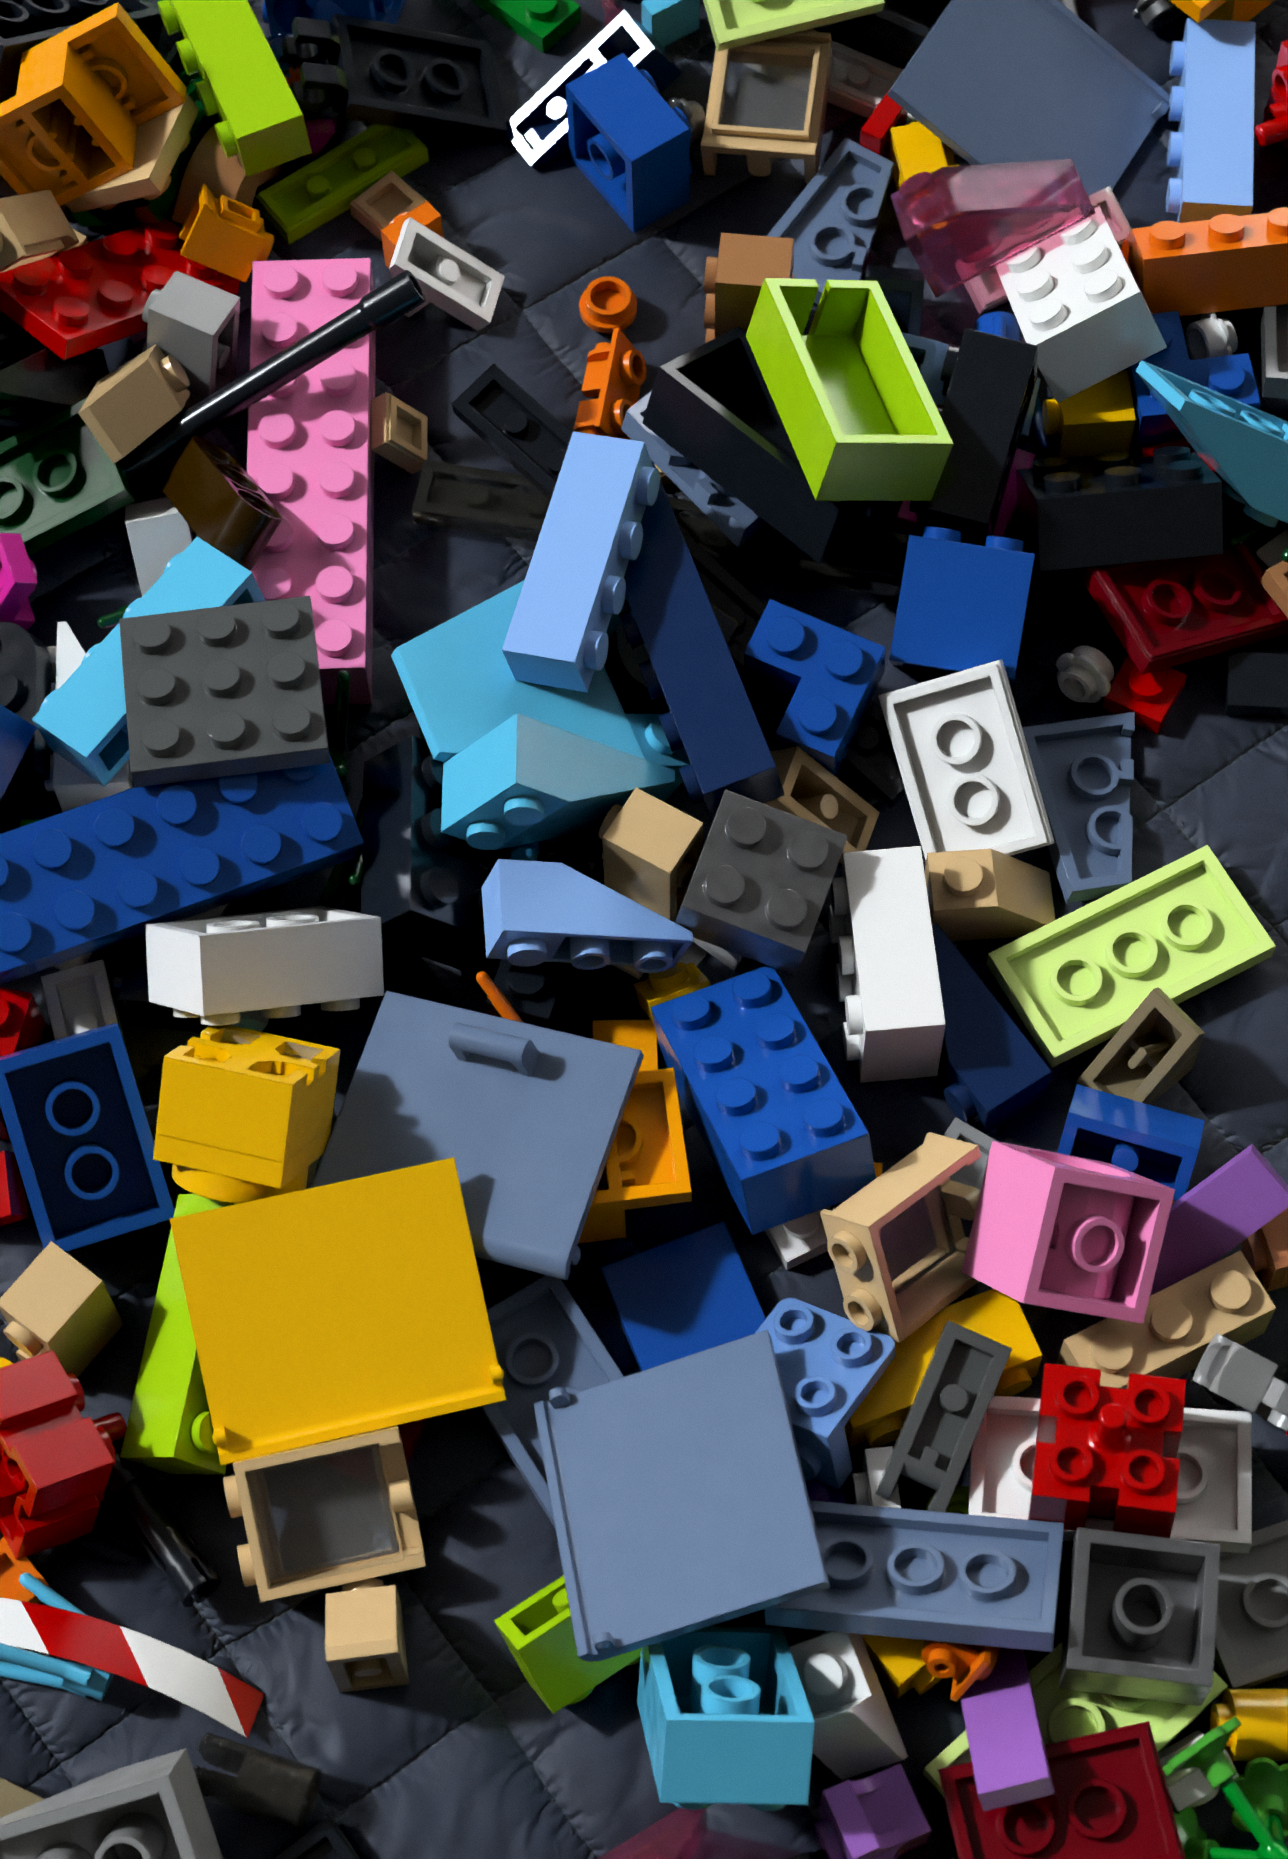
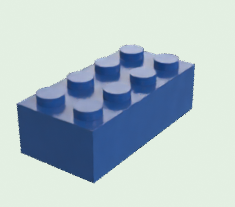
M767 965L651 1007L662 1062L666 1068H674L677 1091L752 1235L846 1201L876 1179L869 1133L775 968Z

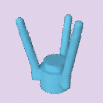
M30 1573L20 1575V1584L36 1595L47 1606L86 1615ZM0 1643V1677L64 1689L84 1698L89 1696L102 1701L114 1674L59 1657L55 1659Z

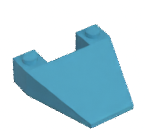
M524 581L398 646L391 654L434 760L445 763L504 721L519 713L675 770V782L652 795L663 802L683 782L679 768L689 765L690 762L684 748L671 751L658 717L663 714H625L604 666L600 671L594 670L588 692L515 680L502 648ZM625 602L620 613L628 610ZM612 614L606 632L608 638L622 622L619 614Z

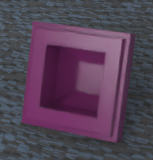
M337 119L304 120L312 153L302 156V158L308 164L316 160L339 133L340 122H337Z

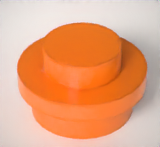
M612 276L600 277L593 280L582 293L579 301L580 316L583 322L594 331L613 333L614 328H620L622 331L634 321L637 315V299L634 292L623 280Z

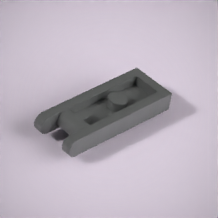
M948 1320L942 1330L875 1492L876 1495L889 1499L897 1487L899 1475H902L936 1490L929 1503L928 1511H946L1012 1348Z

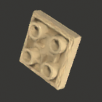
M187 94L186 102L138 126L133 170L66 203L68 208L73 213L96 208L109 210L122 202L139 198L152 200L163 194L171 183L170 173L179 154L190 142L191 136L189 132L198 115L199 107Z

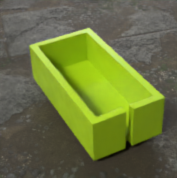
M764 278L746 338L815 501H931L954 443L878 281L827 279L808 335H803L819 289L816 279Z

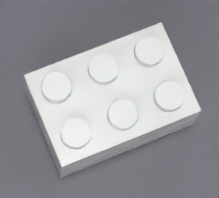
M1100 206L1087 213H1077L1068 217L1058 228L1033 241H1024L1016 244L1006 255L993 261L1026 343L1038 346L1037 365L1057 403L1167 348Z
M921 846L843 852L841 877H833L830 885L832 905L828 906V921L831 943H838L839 963L835 964L838 1000L839 1002L845 1001L846 1022H843V1043L846 1061H858L860 1083L937 1076L946 1024Z
M317 906L145 924L149 1002L173 1008L174 1017H200L201 1024L230 1025L240 1023L241 1012L261 1010V1016L264 1018H289L301 1015V1005L321 1003V1010L348 1011L360 1008V998L384 995L381 917Z

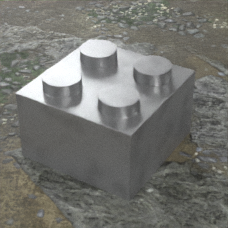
M725 789L675 923L692 931L693 937L795 975L809 946L848 835Z
M1077 1527L1069 1550L1059 1688L1202 1706L1213 1686L1221 1544Z

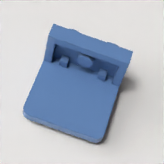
M785 1298L775 1306L755 1333L768 1330L771 1335L805 1480L811 1481L815 1479L839 1490L853 1471L844 1426L895 1358V1342L889 1335L874 1329L865 1331L857 1328L849 1319L796 1298Z

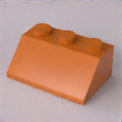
M1288 207L1276 208L1269 213L1245 216L1221 214L1214 216L1210 220L1185 223L1161 221L1151 227L1131 229L1120 247L1152 314L1178 311L1180 317L1288 304Z

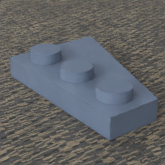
M846 137L767 235L771 237L794 238V270L792 274H794V279H816L819 285L814 301L816 304H819L827 279H862L893 178L894 162Z

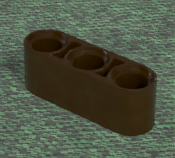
M198 436L191 438L161 487L165 495L200 539L249 571L253 568L283 519L281 513L229 453L214 443Z

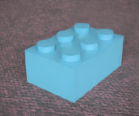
M708 1626L641 1648L637 1705L660 1803H673L680 1808L688 1810L706 1809L712 1804H746L751 1808L762 1811L779 1810L785 1807V1805H808L815 1721L782 1627Z

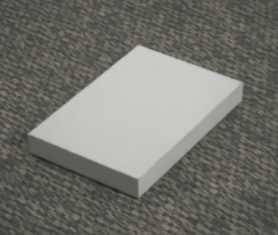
M1003 659L878 695L925 860L927 853L990 848L1011 856L1055 843Z

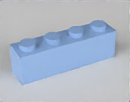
M1187 18L1183 41H1173L1170 56L1169 73L1170 76H1179V86L1171 87L1168 120L1178 121V132H1170L1167 167H1177V178H1169L1166 213L1176 214V222L1178 223L1210 220L1214 216L1221 214L1251 215L1253 208L1255 22L1203 19L1200 23H1197L1192 18Z
M573 431L502 648L515 680L588 692L594 670L600 671L603 668L608 654L609 641L606 633L612 614L618 615L621 612L625 600L626 583L624 574L629 559L636 560L641 550L643 539L641 520L646 505L652 506L655 503L659 491V470L653 468L645 442Z

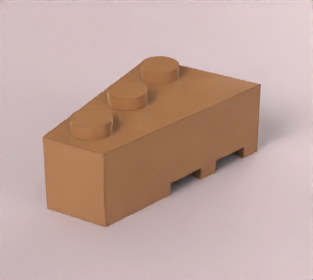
M721 233L718 257L707 256L704 278V293H707L704 313L705 343L737 327H740L747 333L764 278L794 279V274H792L794 270V238Z

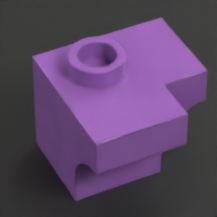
M900 1763L872 1776L855 1781L846 1780L824 1790L819 1810L823 1820L813 1824L820 1846L826 1851L827 1859H898L903 1854L927 1844L931 1832Z

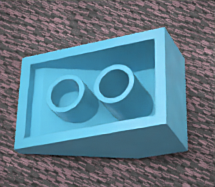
M1141 360L1136 372L1198 456L1223 481L1222 492L1234 500L1246 504L1243 512L1264 525L1276 527L1279 520L1288 523V421Z
M516 713L443 763L441 832L466 840L468 845L477 849L498 850L596 830L601 827L607 813L615 804L624 806L636 787L650 795H654L675 782V770Z

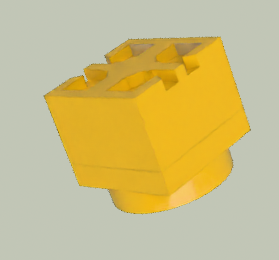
M210 1025L201 1031L200 1038L192 1037L188 1040L187 1046L180 1045L164 1056L153 1160L172 1164V1178L183 1189L196 1195L222 1202L240 1204L305 1190L309 1165L324 1154L330 1139L341 1049L233 1025Z

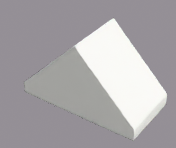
M168 497L125 506V524L142 596L161 577L168 562L176 554L183 552L193 541L191 527Z

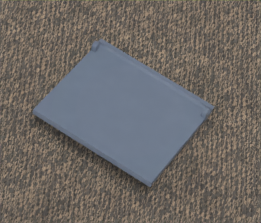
M951 0L886 94L1037 220L1108 186L1113 189L1155 122L1165 115L1170 107L1168 105L1170 94L1059 0Z
M386 991L311 1188L454 1157L475 1257L568 1280L570 1265H577L579 1262L581 1250L577 1244L644 1055L638 1049Z
M768 1330L571 1395L564 1388L556 1387L549 1391L550 1401L541 1400L533 1403L577 1654L580 1659L591 1662L605 1660L830 1588L775 1350Z

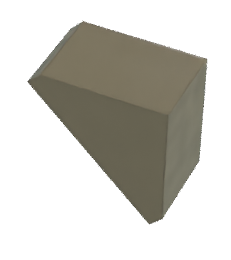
M1159 987L1155 988L1077 1079V1082L1085 1087L1151 1105L1193 1069L1205 1032Z

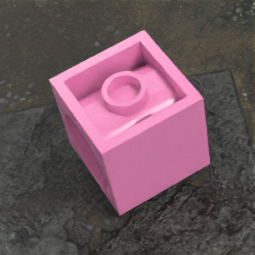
M992 1140L961 1272L1025 1304L1143 1324L1175 1189L1111 1163Z

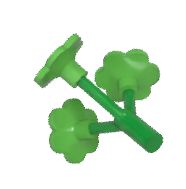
M1237 1717L1230 1719L1222 1726H1218L1202 1736L1192 1746L1184 1749L1169 1760L1162 1770L1168 1777L1182 1769L1199 1768L1213 1789L1220 1786L1223 1790L1226 1802L1232 1807L1231 1818L1234 1826L1242 1832L1252 1833L1260 1845L1257 1851L1219 1847L1215 1840L1207 1839L1205 1831L1198 1826L1195 1810L1188 1806L1179 1812L1175 1809L1173 1811L1185 1859H1288V1847L1285 1844L1284 1838L1288 1836V1764L1278 1766L1269 1758H1255L1247 1763L1244 1774L1233 1779L1237 1771L1223 1751L1231 1735L1242 1725Z

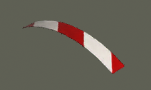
M0 1598V1643L75 1661L123 1677L171 1697L211 1717L248 1739L264 1694L224 1670L167 1643L95 1617L52 1606Z

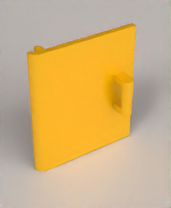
M454 1157L170 1219L214 1431L212 1437L217 1445L221 1465L506 1400L502 1384L504 1372L497 1361Z

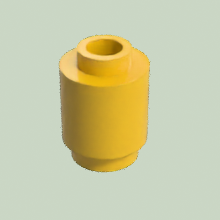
M1226 1689L1221 1703H1214L1211 1706L1210 1731L1218 1726H1222L1234 1717L1238 1718L1242 1725L1231 1735L1224 1748L1232 1762H1250L1260 1757L1269 1758L1274 1762L1288 1761V1689Z

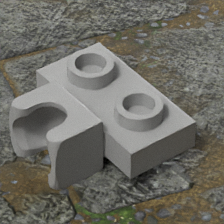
M1216 1333L1201 1357L1193 1381L1208 1388L1217 1395L1256 1413L1288 1432V1383L1274 1376L1278 1364Z

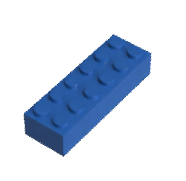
M331 756L330 763L131 788L0 834V985L144 934L145 924L183 920L354 859L355 853L362 849L364 842Z

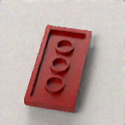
M164 218L160 223L142 224L0 273V310L57 356L66 360L147 330L148 324L142 320L146 301L153 290L163 289L175 271L184 273L236 296L238 295L240 280L181 256V249L185 240L179 238L180 229Z

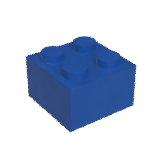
M621 53L566 84L570 159L633 233L690 201V175L693 172L690 162L691 125L685 114L678 107L671 108L661 97L655 81L646 70H638L626 55Z

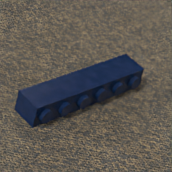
M660 479L656 501L652 506L646 505L641 520L643 539L640 553L636 560L629 559L624 574L626 583L625 598L630 610L619 613L632 649L642 645L646 649L649 661L638 665L651 699L654 700L664 696L670 712L658 717L671 751L684 748L690 762L689 765L679 768L692 805L704 800L713 822L725 789L760 803H766L785 794L776 765Z

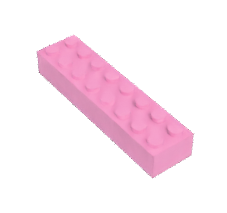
M370 258L253 261L250 370L359 303L363 296L375 290ZM376 330L368 333L248 408L247 474L283 517L251 569V572L265 601L302 596L311 597L324 705H335L337 675L341 670H346L350 674L349 704H372L375 452L371 450V400L375 398Z

